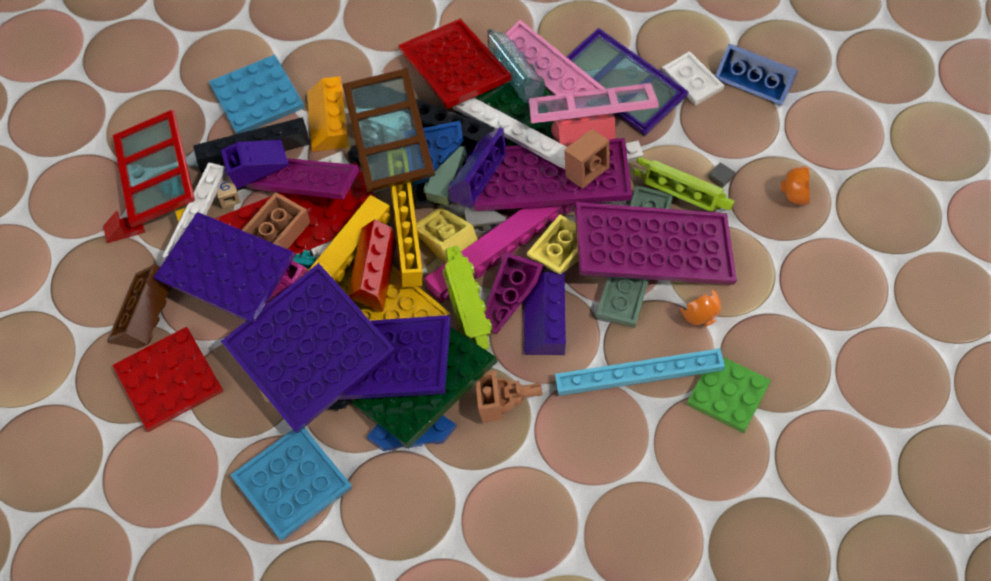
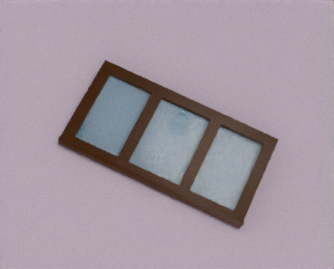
M408 68L344 83L342 86L366 191L372 192L435 176Z

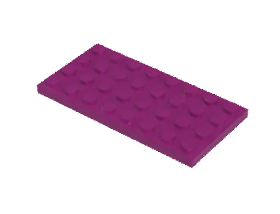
M625 138L609 140L610 167L583 189L566 178L565 169L522 146H507L506 157L474 203L475 211L576 204V202L597 203L632 200Z
M576 202L574 206L580 275L734 285L737 282L727 213Z

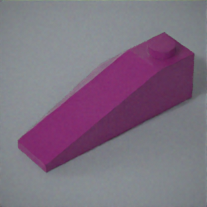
M505 252L486 303V312H484L486 319H489L492 325V331L490 332L498 334L536 286L544 266L543 264Z

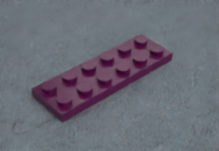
M287 158L289 166L251 182L246 186L248 189L344 200L359 172V168L357 165Z

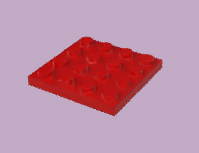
M187 326L112 365L147 432L224 392Z

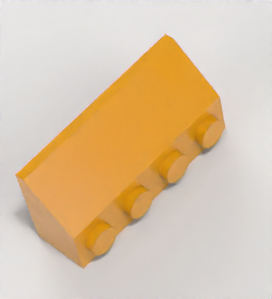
M341 76L322 78L307 91L312 152L349 148Z

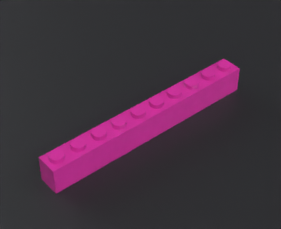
M575 204L522 208L461 251L463 257H467L469 263L472 262L474 279L483 276L486 270L492 266H497L503 259L505 252L513 254L518 247L526 245L536 234H541L559 215L563 216L566 213L572 212ZM447 262L425 277L426 288L440 303L450 299L443 276V270Z

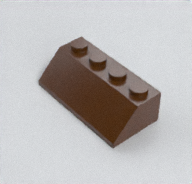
M156 264L135 274L108 337V343L138 349L151 342L153 337L152 331L160 320L158 316L167 303V300H165L167 294L172 290V287L158 282L154 278L160 268Z

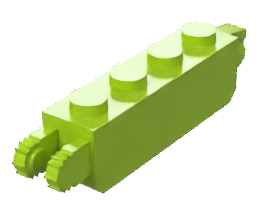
M637 157L636 163L646 167L647 171L633 168L632 174L643 178L645 184L708 211L720 210L721 208L729 211L732 209L735 201L726 197L723 188L656 160L649 161Z
M459 246L449 247L446 249L447 264L443 270V276L460 332L485 350H488L490 347L488 336L491 333L490 331H492V325L490 320L486 319L484 313L486 312V306L484 301L480 300V286L473 277L472 262L469 263L467 257H463Z

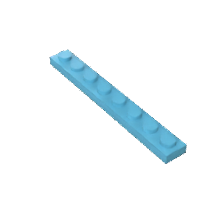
M719 348L557 373L555 378L558 396L724 371L725 365L721 349Z

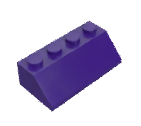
M499 127L486 134L476 144L474 152L468 156L465 165L459 169L456 178L448 186L451 202L472 208L506 157L504 128Z
M544 272L540 274L536 286L524 299V355H565V272L561 275L556 272Z

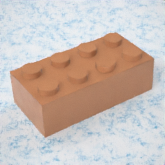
M275 192L242 231L288 249L310 224L307 209Z

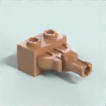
M496 371L487 372L476 382L478 410L483 423L503 420V414L511 411L516 405H522L524 398L543 396L541 382L521 385L519 381L511 382L508 379L498 378Z

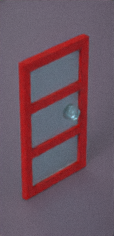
M169 110L113 135L128 221L132 228L195 201L174 110Z

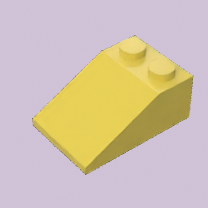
M442 207L416 222L418 237L445 263L447 262V248L459 246L460 251H463L478 240L472 224Z
M559 215L527 252V256L561 275L579 261L576 223Z

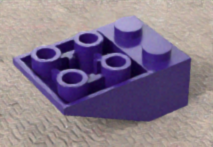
M281 140L237 142L221 150L227 174L237 189L289 166Z

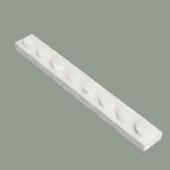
M475 98L453 106V109L474 121L493 127L494 130L499 127L504 128V137L565 169L564 150L567 148L566 146Z

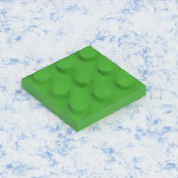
M723 357L725 370L702 374L686 405L745 433L771 380Z

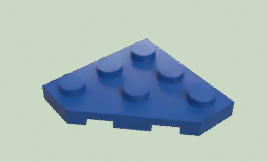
M460 121L423 128L434 172L463 142ZM416 130L404 132L405 139L417 136ZM420 145L407 146L409 172L425 168ZM430 177L412 181L411 184L416 185L429 182Z
M443 415L410 448L430 443L442 444L457 426ZM378 425L367 435V439L383 451L405 447Z

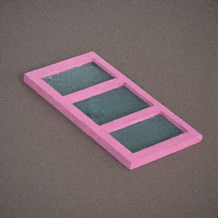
M651 83L529 98L531 123L659 108Z

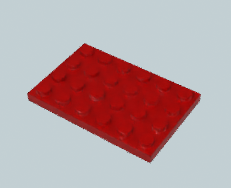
M461 18L398 45L399 51L447 109L512 80L511 73Z

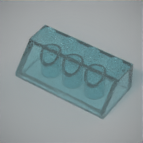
M493 29L487 30L488 49L511 73L512 80L509 83L524 103L529 102V98L543 95L545 86L543 77L536 73L534 66L529 64L524 53L518 50L514 40H511L505 33Z

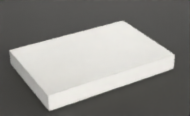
M690 51L661 69L663 74L689 91L687 98L695 106L724 89V85Z

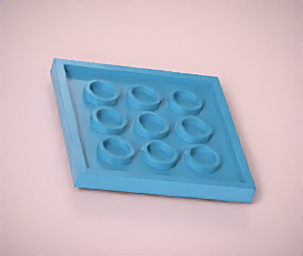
M276 55L209 81L236 134L254 130L305 108L304 103Z
M305 428L297 434L294 430L290 431L230 475L281 542L352 489L350 482Z

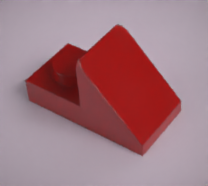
M115 211L103 226L107 243L146 233L144 223L132 228L129 225L128 217L121 218L118 211Z

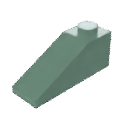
M460 146L434 172L435 176L430 177L429 182L425 183L424 193L426 194L427 201L450 206L448 186L451 181H454L459 169L463 166L466 157L464 147Z

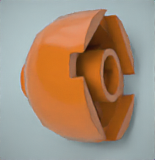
M795 167L787 172L785 181H781V192H785L786 198L793 204L805 205L810 203L809 167Z
M716 290L711 291L713 295L710 297L708 294H705L687 304L688 309L684 310L683 307L679 309L688 323L695 326L704 324L707 327L716 322L715 317L720 314L722 309L721 300Z

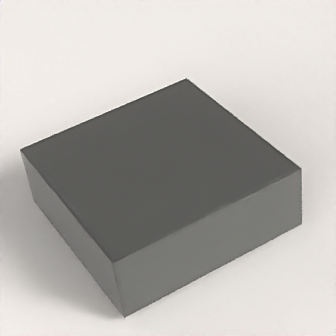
M720 162L709 173L708 178L724 188L735 176V171Z

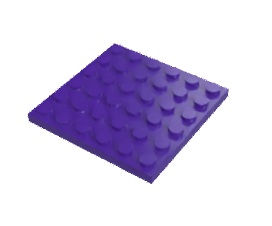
M319 263L265 305L253 324L245 321L221 341L296 434L396 352L395 348Z

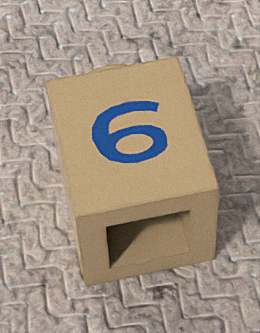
M229 176L224 177L217 191L222 209L241 203L234 183Z

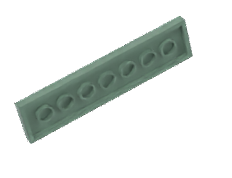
M636 185L630 206L670 209L673 195ZM608 277L596 318L635 328L649 279Z

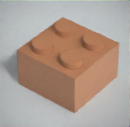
M593 129L583 134L576 142L564 150L566 178L582 189L610 167L609 140Z

